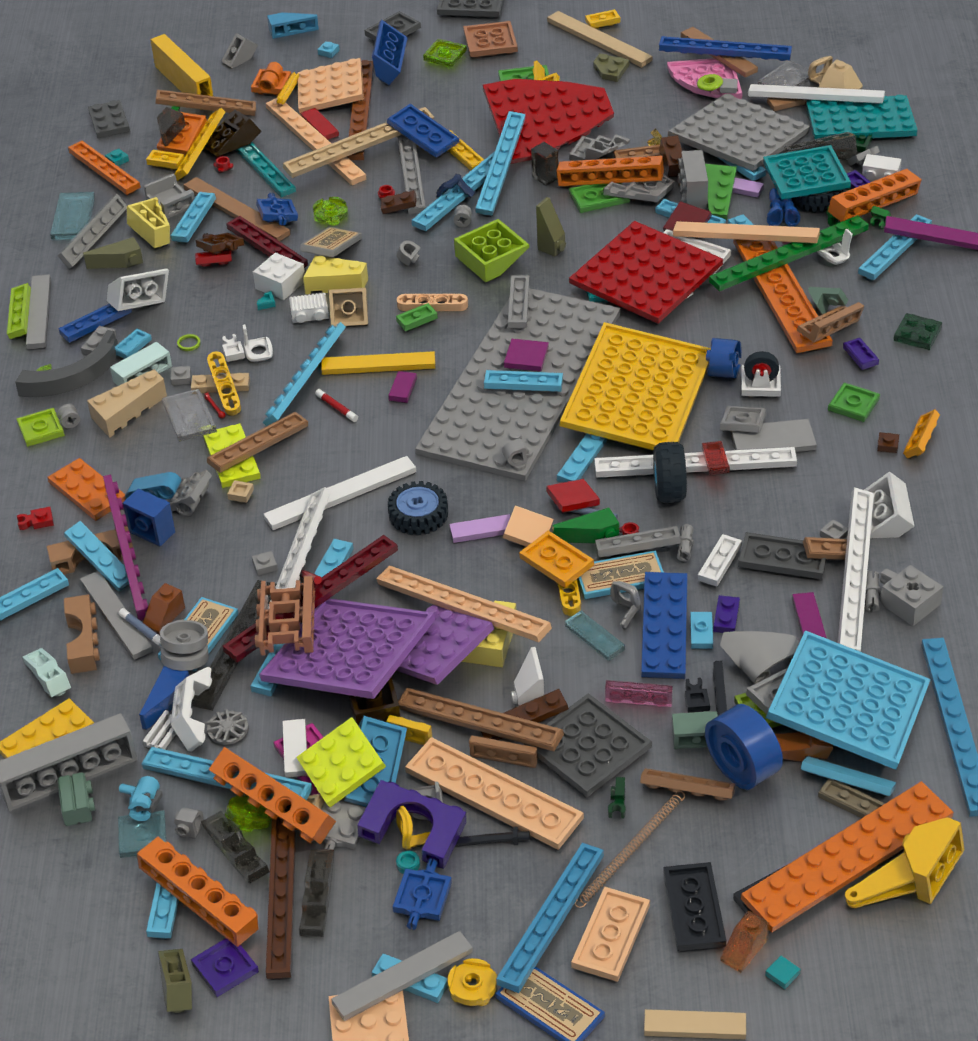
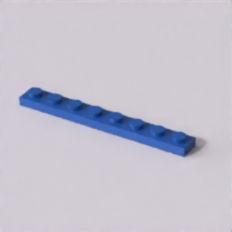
M661 36L659 51L785 61L791 58L792 46Z

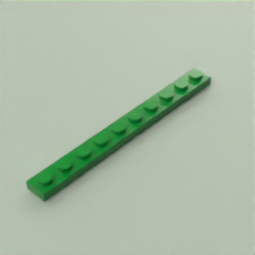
M857 215L821 230L817 243L791 242L709 276V283L720 292L841 242L845 229H848L853 234L852 237L869 229V224Z

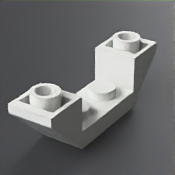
M206 667L186 677L175 687L171 726L187 751L190 752L201 746L206 737L204 733L205 724L190 717L192 715L191 702L194 695L199 696L203 691L209 689L212 683L210 667Z

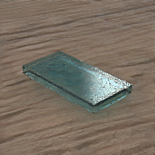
M94 192L60 193L50 234L51 239H73L90 221L95 199Z

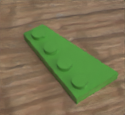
M705 164L708 177V211L714 216L727 220L737 167Z

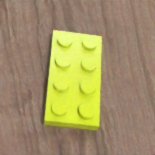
M241 423L203 433L210 456L246 437ZM253 456L221 473L216 470L222 488L232 486L234 480L249 482L261 479Z

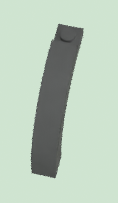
M107 330L98 346L90 354L71 365L44 371L22 370L15 381L18 395L23 397L53 396L73 391L94 381L104 374L117 359L115 346L118 345V341L115 338L114 331Z

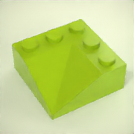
M499 219L454 239L455 256L484 282L501 276L530 247L525 240Z

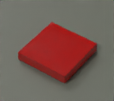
M584 479L546 486V492L561 512L600 505V498Z

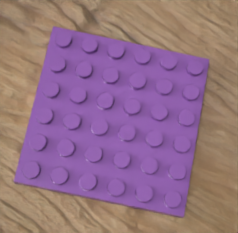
M329 598L315 608L314 652L305 653L304 647H300V650L295 651L294 643L284 644L259 674L261 681L374 699L436 620L433 612ZM302 624L301 630H299L300 637H302Z

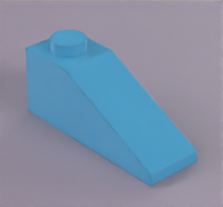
M282 12L267 15L268 27L273 39L319 30L317 14Z

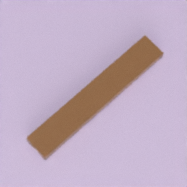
M694 27L681 32V38L714 40ZM708 54L745 78L758 72V67L743 57Z
M157 90L155 104L210 111L222 108L227 113L237 110L244 115L255 116V101Z
M294 412L207 457V463L221 473L308 427V421Z

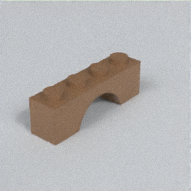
M116 529L94 534L119 561L123 560ZM69 541L47 546L52 570L58 568L63 574L75 572L77 565L85 559ZM128 543L129 548H133V544Z
M89 594L64 598V611L68 628L81 631V634L75 640L66 644L70 672L74 674L97 670L96 661H100L99 649L95 648L96 645H99L97 632L94 633V630H98L97 619L93 617V615H97L95 602L91 603Z

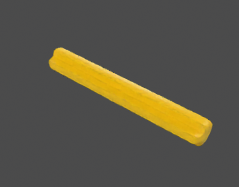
M293 72L277 96L276 102L278 104H285L298 83L299 73Z

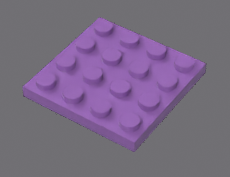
M433 604L427 608L426 612H433L436 620L396 671L438 685L495 629L492 622L447 610Z

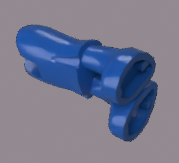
M772 188L769 193L771 210L767 214V223L770 226H779L782 223L784 212V219L788 226L798 225L801 217L799 211L793 206L792 200H781L776 188Z

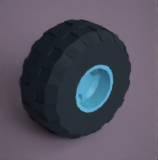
M662 442L657 444L653 450L656 498L662 503L681 502L686 498L687 492L684 447L678 442Z

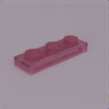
M606 680V702L672 707L673 686Z

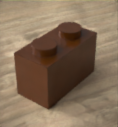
M678 135L662 137L659 152L663 156L666 175L668 178L676 177L680 173L678 158H681L682 152Z

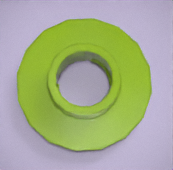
M716 74L704 75L697 81L698 88L705 91H713L723 84L722 77Z

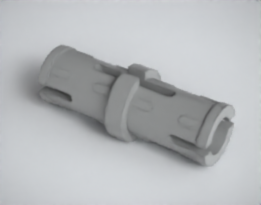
M684 524V527L683 525L680 527L681 544H677L679 547L677 558L680 561H687L691 557V548L693 547L694 540L692 539L693 527L689 524Z
M868 571L865 609L870 612L872 605V612H876L879 610V596L881 593L879 573L874 571V578H872V571Z

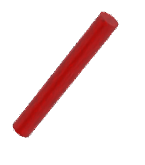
M305 570L300 572V577L303 579L304 576H313L315 584L322 582V578Z

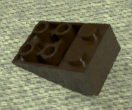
M234 110L228 114L222 124L216 127L204 149L218 157L251 144L262 131L249 117Z

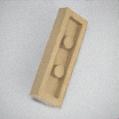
M249 373L230 374L236 392L249 391ZM218 374L216 377L223 379L227 374ZM192 375V394L218 392L212 375ZM224 388L222 392L232 391L231 388Z

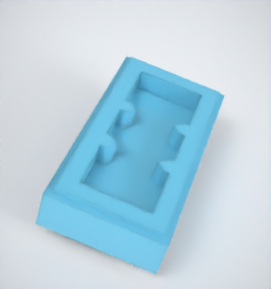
M139 329L134 330L115 346L116 355L126 359L135 354L152 340L151 334Z
M690 612L691 649H713L712 612Z

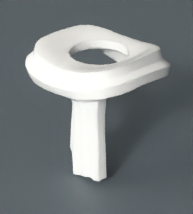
M845 229L842 245L836 243L816 252L834 265L844 263L850 258L849 248L853 234L848 229ZM829 251L836 252L839 256L833 257Z
M243 325V347L247 359L250 362H261L272 358L273 347L268 337L248 340L246 325ZM257 346H262L266 349L262 354L252 353V349Z

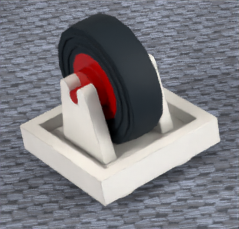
M760 351L747 357L745 364L741 367V396H781L780 365L778 359L773 354Z

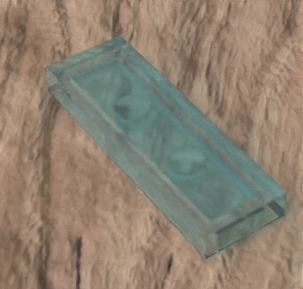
M579 611L565 621V626L609 661L625 650V644L583 611Z

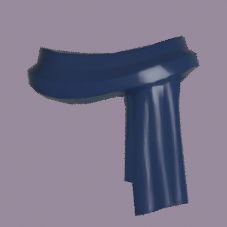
M456 173L452 179L441 184L436 192V198H439L448 189L454 188L456 184L470 198L476 192L464 182L460 174Z

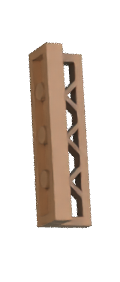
M858 302L849 307L839 306L799 325L797 331L812 342L819 341L858 322L864 305Z

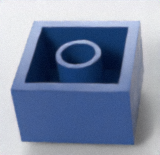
M137 489L122 503L128 530L131 534L161 546L175 533L171 506L165 499Z

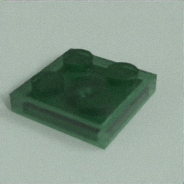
M906 313L894 334L893 341L930 350L942 329V322Z

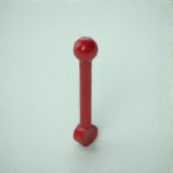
M208 392L204 393L206 401H209L217 411L218 417L221 419L225 418V412L218 408Z

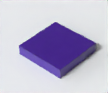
M227 938L191 959L193 967L216 997H219L259 972L258 966L241 945L235 946Z

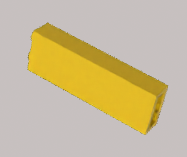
M163 34L150 39L155 67L182 93L213 96L211 77L168 36Z

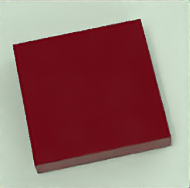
M680 201L664 225L663 230L664 232L666 229L673 231L676 221L707 223L712 214L710 211Z

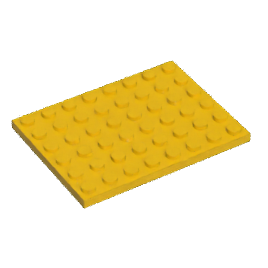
M604 322L560 419L559 426L654 450V446L662 442L679 443L710 361H706V353L711 348Z

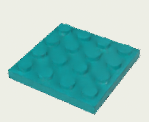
M831 145L763 157V163L781 200L851 188V181Z

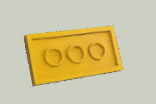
M68 698L1 740L0 754L4 758H8L92 725L94 722Z

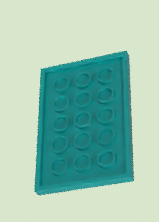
M907 95L885 96L883 103L806 100V108L814 141L852 139L854 135H858L857 138H859V135L868 137L869 134H873L872 138L917 136L918 130Z

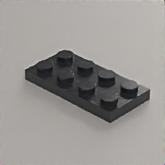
M711 862L663 867L677 951L726 947L727 940Z

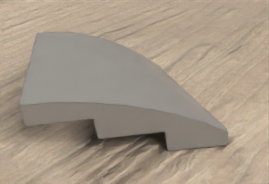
M598 135L596 139L582 136L571 151L569 159L574 161L594 160L628 144L630 139L615 135L613 139Z

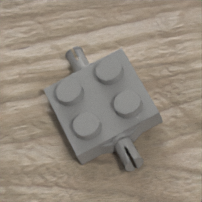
M342 800L329 807L324 802L321 810L336 821L323 840L326 843L322 851L325 857L326 855L331 857L335 847L355 849L360 838L357 825L366 807Z

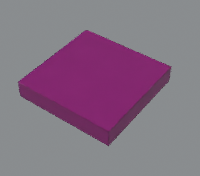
M512 338L504 360V368L542 372L549 349V342Z

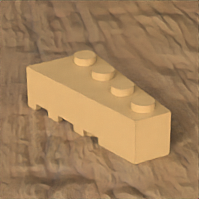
M153 369L87 400L91 418L109 438L115 434L114 431L118 428L123 429L127 426V422L133 417L138 418L141 415V411L150 409L167 397L164 378Z

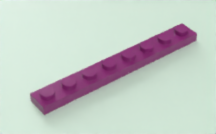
M111 474L103 476L105 489L137 618L140 621H144L148 603L147 599L142 600L141 594H145L142 581L138 582L137 577H140L138 564H133L136 556L134 548H129L128 543H132L130 532L125 531L124 528L128 524L125 514L121 515L120 510H124L122 500L116 497V494L119 493L117 481H112Z

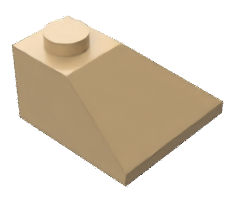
M837 59L828 67L819 85V88L860 90L863 87L852 66Z

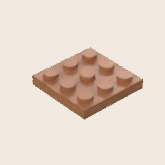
M511 21L463 26L470 57L478 58L486 55L494 56L518 52Z

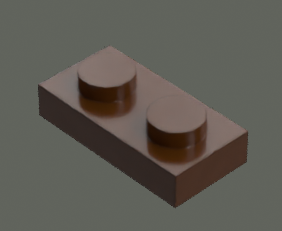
M415 190L381 198L382 213L387 214L415 207L417 198Z

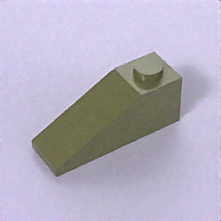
M546 197L536 206L538 250L555 257L566 247L565 232L550 198Z
M134 237L83 252L87 269L128 268L143 263L141 248Z
M183 949L158 951L167 1012L181 1013L185 1010H191L192 982Z

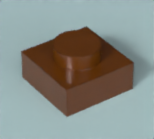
M879 432L877 451L897 453L900 434Z

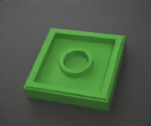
M843 383L829 403L828 411L865 422L879 401L880 394Z

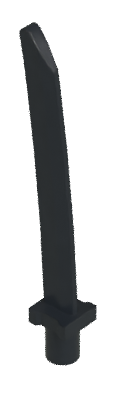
M513 827V832L459 837L455 847L513 841L514 845H518V841L530 840L529 831H518V827Z

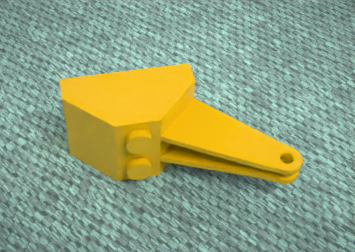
M947 817L915 826L911 833L907 834L903 839L902 847H904V853L846 890L845 898L847 905L851 908H858L913 892L916 893L919 900L931 904L964 852L961 822Z

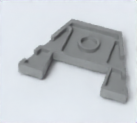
M663 175L662 181L633 182L628 187L611 182L604 188L603 195L658 202L674 188L675 181Z

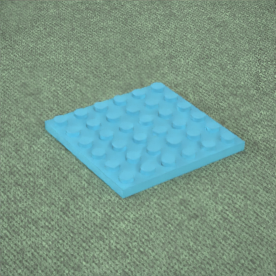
M805 630L766 718L896 770L931 679Z

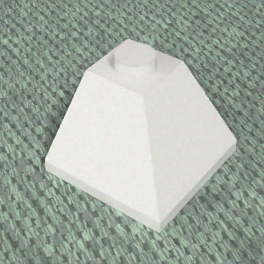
M536 647L530 648L514 681V691H511L512 704H517V707L544 695V679Z

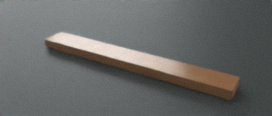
M197 177L183 184L184 190L191 189L195 196L199 192L215 193L216 200L212 206L233 218L243 217L278 241L290 235L288 228L281 226L275 221H263L258 211Z
M406 688L398 701L400 710L550 751L556 750L564 735L563 729L410 688Z

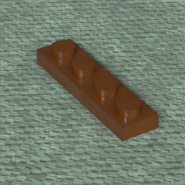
M557 689L508 710L504 714L539 723L569 710L560 689ZM481 732L483 738H489L494 740H500L503 738L496 735Z

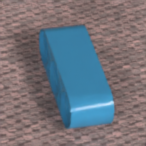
M173 472L136 478L131 483L125 497L127 499L137 489H141L158 498L171 499L181 484V478Z

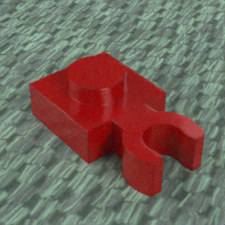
M51 507L30 510V515H17L19 530H26L30 526H33L34 530L54 526Z

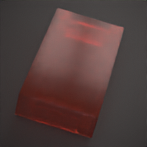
M722 441L702 443V451L709 475L730 473Z

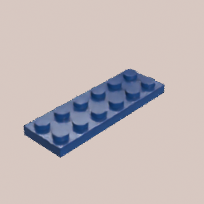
M645 572L641 677L685 679L687 573Z

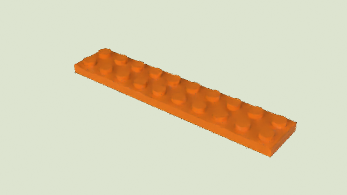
M733 240L744 262L778 248L774 241ZM788 264L754 277L756 284L796 353L832 346L833 340L830 335L819 341L812 342L797 331L799 325L818 317Z
M921 781L741 894V900L773 933L903 850V839L907 834L911 833L915 826L947 817L952 818L954 812Z

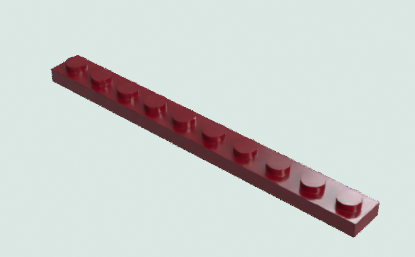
M382 535L321 577L322 582L320 584L314 583L315 608L397 552L398 545L385 535ZM303 592L302 599L300 600L301 607L303 606ZM295 612L275 614V620L295 618ZM256 623L223 645V651L236 662H239L257 649L255 646V635H258L259 632L256 631ZM267 625L266 640H268V633L270 632L269 625Z

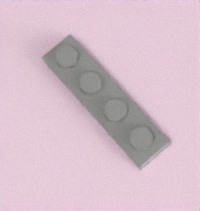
M530 275L511 276L508 328H527Z
M677 526L598 539L595 540L599 557H611L622 553L630 554L634 551L652 550L657 547H671L675 544H681V539Z

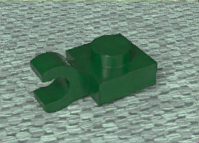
M616 777V785L611 786V800L615 801L608 806L609 818H612L614 811L621 812V818H625V777Z

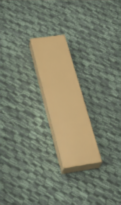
M645 1009L644 1036L746 1040V1013Z

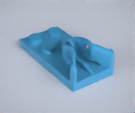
M364 716L358 726L386 767L345 796L344 801L367 807L380 780L396 783L407 728Z

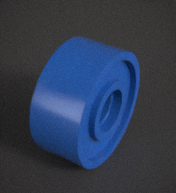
M737 704L706 724L705 739L713 760L721 772L739 788L750 790L781 770L783 756L777 737L766 720L753 708L745 704Z

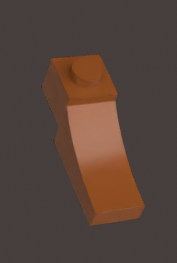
M802 732L775 734L781 747L783 759L802 762L806 756L827 759L834 748L832 744Z

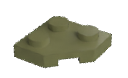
M600 53L593 62V68L599 71L602 79L614 82L619 81L630 65L629 59Z

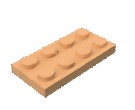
M604 886L571 961V968L618 982L650 907V900Z

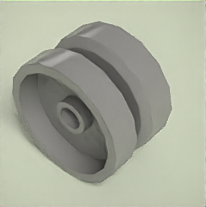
M177 620L163 626L160 630L161 662L170 669L180 671L193 670L206 664L209 659L207 627L202 623L192 620Z

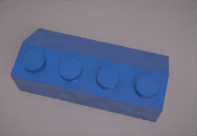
M382 19L379 22L372 59L376 77L390 85L401 72L408 37Z

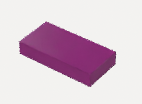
M398 371L388 395L389 401L408 403L417 380V373Z

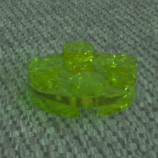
M329 197V200L325 201L323 198L318 200L313 205L314 219L333 226L338 225L348 215L346 201L339 197Z
M235 796L229 800L225 817L238 824L242 831L251 832L253 829L269 827L272 818L264 813L266 808L260 806L257 809L247 802V796Z

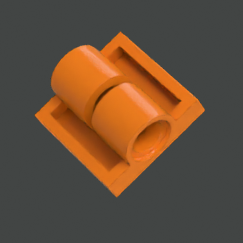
M270 62L266 69L259 70L251 85V92L278 95L289 79L291 71H283V67L279 63Z

